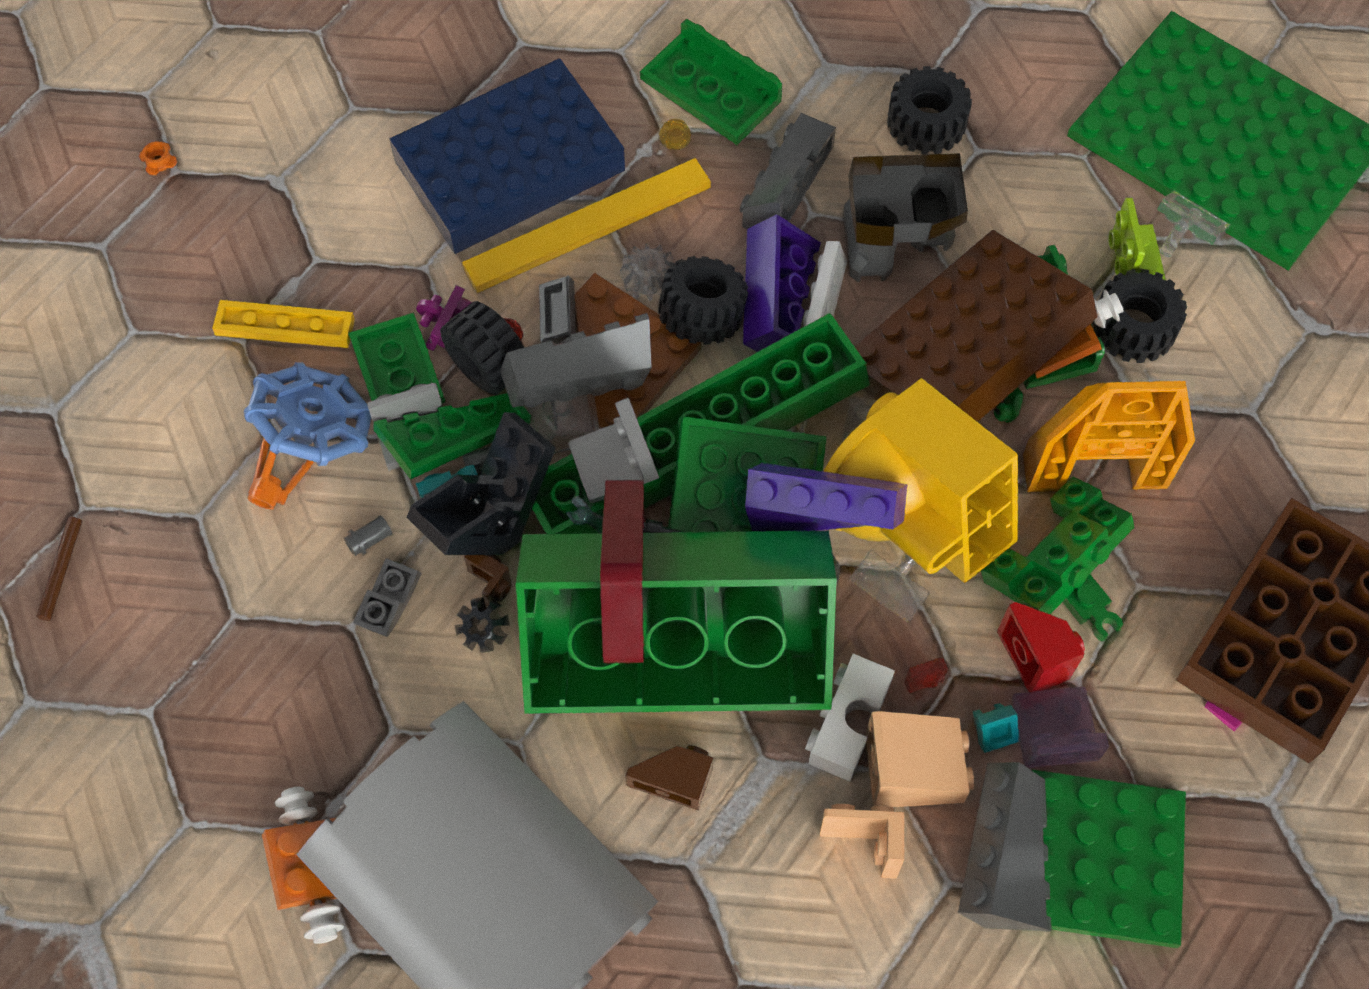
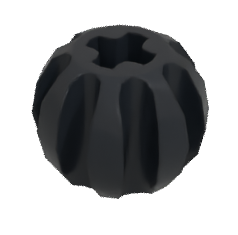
M483 597L471 599L472 610L463 605L457 613V616L463 620V625H455L456 636L462 633L465 634L466 641L462 645L471 651L477 643L481 653L493 651V640L502 645L508 636L501 629V625H510L508 614L503 617L499 616L498 610L502 605L493 599L488 607H486ZM486 619L489 624L486 625L485 630L479 631L477 625H479L480 620Z

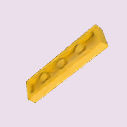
M220 300L212 329L215 336L349 348L351 340L349 333L353 331L355 318L353 312Z

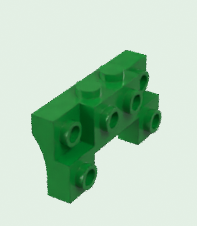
M1074 476L1050 498L1053 513L1064 519L1027 557L1009 548L981 570L985 584L1003 593L1014 602L1050 615L1076 588L1084 584L1087 576L1099 564H1103L1113 549L1135 528L1132 513L1103 500L1100 489Z

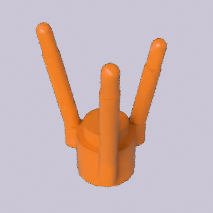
M263 438L253 483L249 489L247 499L259 507L273 510L276 503L285 504L290 492L314 462L307 460L282 489L280 487L282 481L270 475L277 454L269 450L270 445Z

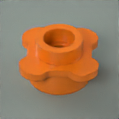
M151 142L140 152L139 158L146 163V172L149 175H157L159 171L173 168L177 164L176 157L172 156L169 152L171 148L168 143Z

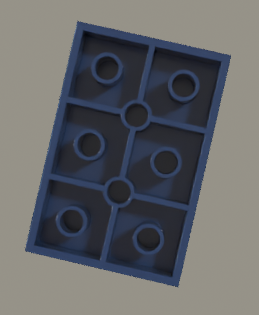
M560 58L389 138L395 163L454 254L625 171L624 146Z

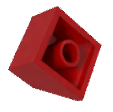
M1017 602L1008 605L997 633L1030 696L1070 680L1085 655V646L1080 634L1077 631H1072L1066 620Z

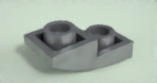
M385 559L372 591L367 589L353 623L388 637L406 608L422 573L392 560Z

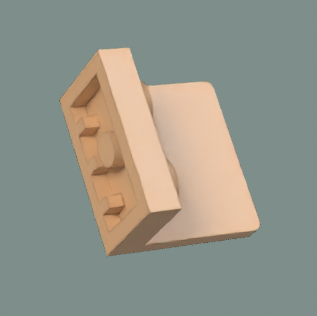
M834 804L831 806V809H824L820 825V836L878 839L874 845V865L881 866V878H897L904 862V812H894L893 807L883 805L873 806L871 811L855 810V806L850 804Z

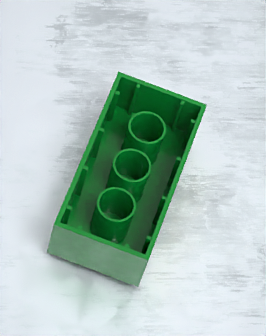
M829 531L643 533L644 663H603L600 587L602 533L522 535L516 577L524 714L832 710L837 578Z

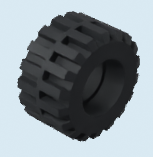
M923 66V70L914 68L910 70L909 75L906 73L901 75L899 82L896 81L893 86L889 103L887 125L890 127L891 136L893 138L898 137L897 143L900 146L907 145L908 150L911 152L919 150L921 154H928L929 151H933L934 154H940L943 148L947 151L952 149L954 143L958 144L962 140L963 134H965L972 105V99H970L971 92L969 88H965L966 83L962 78L956 79V74L952 71L946 73L944 68L937 67V70L931 69L930 66ZM919 108H931L940 113H927Z
M691 256L687 260L680 259L676 261L675 265H670L667 273L664 275L658 305L659 319L661 323L666 324V329L670 333L675 332L676 337L681 340L685 338L690 340V343L697 344V342H703L704 345H711L713 341L716 343L724 342L725 338L730 339L734 336L735 331H738L740 328L748 296L747 282L743 281L744 277L740 272H735V267L730 264H724L722 260L709 259L707 256H702L701 258Z
M1135 269L1127 270L1126 275L1119 273L1114 276L1113 281L1109 280L1104 290L1106 289L1109 295L1116 293L1124 312L1118 314L1119 322L1113 317L1107 319L1105 328L1096 325L1094 321L1092 323L1095 325L1094 332L1097 337H1101L1104 348L1107 346L1110 348L1109 354L1114 357L1119 354L1123 356V361L1129 362L1133 358L1136 359V363H1144L1146 358L1154 361L1158 359L1160 354L1164 356L1169 351L1187 316L1185 313L1187 309L1186 301L1181 300L1184 294L1181 289H1174L1175 283L1171 279L1167 281L1162 279L1163 274L1158 272L1155 275L1149 274L1147 269H1141L1140 273H1136ZM1104 290L1102 291L1100 299L1103 298ZM1133 309L1144 312L1153 322L1144 323L1134 320L1125 310Z
M474 301L440 329L441 338L449 356L472 383L493 395H498L506 388L500 373L507 352L525 347L516 332L504 318L487 305Z

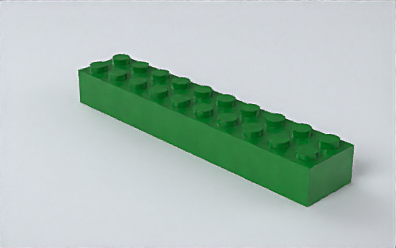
M831 313L637 418L659 476L658 479L644 484V509L671 495L673 492L682 417L787 431L869 386L866 362ZM572 453L549 465L532 508L545 533H602L604 499L590 503Z

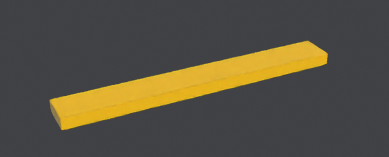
M694 158L462 262L463 269L476 292L479 293L711 188V181L697 159Z

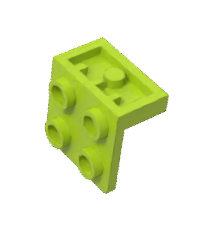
M1125 198L1121 210L1116 213L1114 228L1109 231L1108 235L1109 247L1111 250H1115L1116 255L1115 274L1122 273L1126 275L1127 270L1135 269L1136 273H1140L1141 269H1147L1149 274L1155 275L1156 272L1163 274L1162 279L1166 280L1153 224L1139 225L1133 198Z

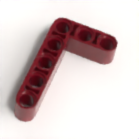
M644 480L605 481L600 564L603 663H644L642 586Z

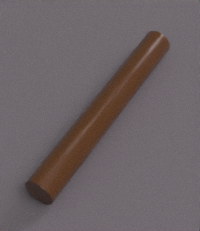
M68 517L36 615L40 620L51 621L82 524V520L79 518Z

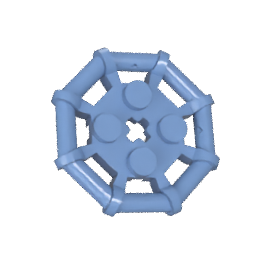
M295 362L292 367L271 374L261 373L254 378V389L249 405L244 409V417L247 422L252 423L270 445V451L279 454L281 452L316 462L318 466H327L329 461L353 452L362 453L368 447L367 436L372 418L367 403L349 383V377L346 375H334L307 367L303 362ZM314 383L323 385V388L316 387L313 385ZM266 396L276 397V404L265 403ZM305 408L310 411H317V414L308 413L305 411ZM346 418L356 420L355 428L345 424ZM268 419H275L282 427L280 433L277 432ZM340 437L343 440L337 444L327 446V441Z

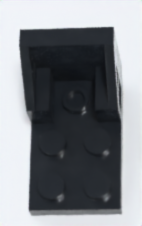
M504 412L481 474H457L413 503L406 518L444 555H503L520 541L556 447L516 413Z

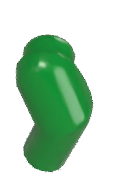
M1019 387L1011 392L1004 399L1003 403L1001 402L996 405L997 409H994V416L998 421L1010 423L1018 418L1024 395Z

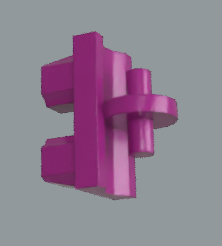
M455 286L444 309L440 306L442 297L436 294L433 295L431 300L422 299L418 302L416 310L422 316L419 322L420 325L427 328L431 321L437 322L425 344L426 348L434 351L437 345L445 348L440 329L450 318L455 317L472 303L462 297L465 291L462 287Z

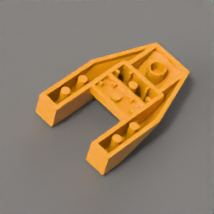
M1186 381L1107 382L1086 386L1029 438L1023 453L1027 492L1058 491L1067 482L1076 460L1128 459L1133 490L1168 489L1195 442Z

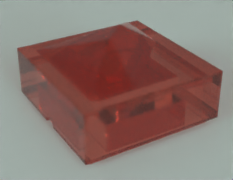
M939 657L910 667L904 681L908 692L912 693L924 688H935L939 683L943 682L948 671L944 658Z

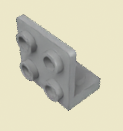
M436 383L418 384L410 390L394 395L385 394L367 403L373 424L374 421L386 419L387 423L403 420V415L418 412L419 416L436 413L439 407H443ZM379 438L388 470L400 468L401 466Z
M629 398L615 403L620 417L613 419L615 424L569 441L570 450L590 503L604 499L606 480H644L645 484L659 478Z

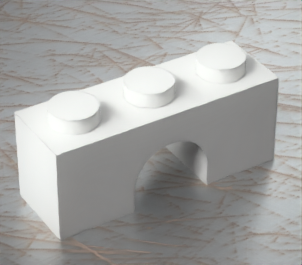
M852 654L848 665L841 663L833 683L839 687L835 697H832V710H821L819 716L825 718L820 731L813 728L805 750L811 752L809 765L851 782L864 750L867 737L853 731L847 725L845 716L854 710H865L870 713L880 711L895 670L856 654Z

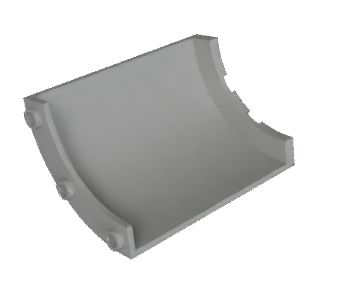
M464 701L431 722L430 727L433 729L431 733L420 741L413 736L379 765L342 801L347 807L333 822L329 818L326 819L296 854L420 989H583L593 978L588 972L630 931L637 936L653 919L648 913L659 902Z

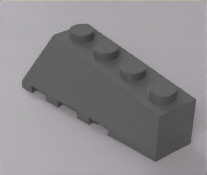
M803 113L799 115L794 124L790 123L787 126L783 136L784 142L781 147L776 146L773 149L769 159L770 165L766 171L761 170L759 172L753 193L751 195L746 194L741 203L740 212L743 213V228L748 229L776 214L788 222L791 220L834 147L836 127Z
M648 314L635 316L636 323L620 327L618 321L604 326L605 331L588 337L585 336L584 331L571 334L570 337L556 346L550 340L507 352L500 373L512 407L524 405L526 407H536L547 401L559 400L565 402L577 396L588 394L600 396L611 390L623 388L624 390H634L643 385L652 368L650 319Z
M1020 762L987 763L958 913L984 928L1051 932V918L1046 915V900L1050 899V885L1045 881L1044 861H1048V846L1043 841V828L1047 826L1045 779Z

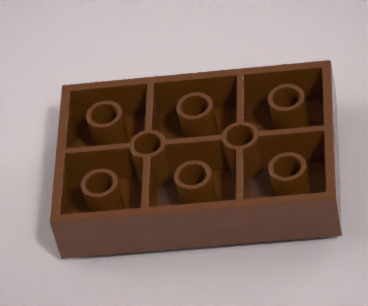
M991 230L854 346L867 364L869 386L863 388V390L878 400L890 392L900 395L922 378L978 422L1098 317L1093 291L1088 286L995 230Z
M1291 498L1276 518L1179 673L1176 681L1310 764L1325 750L1369 674V542Z

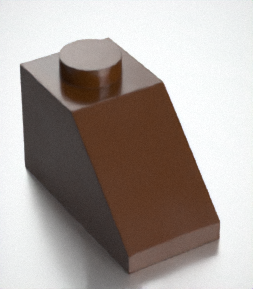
M688 745L687 748L675 746L628 768L625 775L627 787L699 810L713 771L714 758L708 756L709 753L706 750L697 746Z

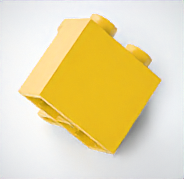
M922 378L900 395L890 392L880 397L870 408L866 420L842 442L823 471L908 484L904 522L896 528L887 529L861 526L835 530L844 531L851 536L867 541H892L929 574L936 573L945 566L962 582L966 583L1018 541V453Z

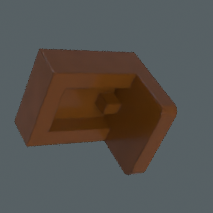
M497 555L464 556L468 572L488 583L482 591L485 605L488 607L492 599L496 602H502L512 587L509 568L502 564L501 559Z

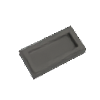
M570 276L539 284L540 342L552 340L557 345L570 337L571 334L576 333L574 281Z

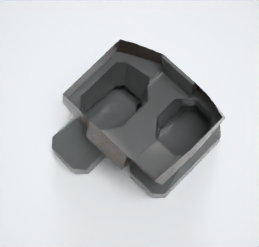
M960 153L853 157L848 175L850 199L844 204L843 211L850 277L860 282L861 276H880L881 281H885L892 274L894 253L899 242H911V246L919 252H923L924 246L943 245L944 251H947L954 244L955 228L967 222L968 214Z

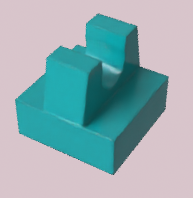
M1001 703L993 705L994 710L983 714L980 709L973 711V722L978 735V744L984 753L1019 742L1018 717L1012 705L1004 706Z

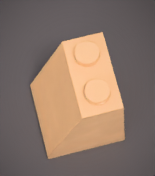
M874 711L871 713L865 736L867 737L866 750L873 806L908 807L965 802L970 793L969 790H974V775L972 767H966L964 753L969 752V738L966 730L961 731L960 718Z

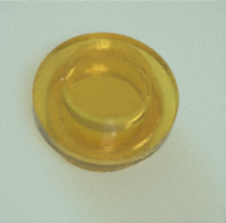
M670 119L660 129L659 139L664 147L671 150H680L690 143L691 130L684 121Z

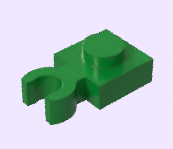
M1091 574L1087 576L1086 581L1081 587L1076 588L1063 601L1080 625L1090 620L1093 624V634L1101 642L1108 636L1102 624H1110L1116 632L1120 631L1123 626V621L1117 614L1106 610L1111 605L1112 600Z

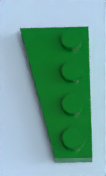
M508 393L472 400L468 406L453 408L452 405L439 407L436 413L419 416L418 412L403 415V420L387 423L386 419L374 421L373 430L411 480L493 442L504 412L516 413L529 425L531 415L524 406L512 407Z

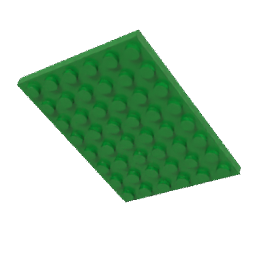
M1173 11L1166 16L1073 123L1067 134V137L1288 271L1369 167V124Z

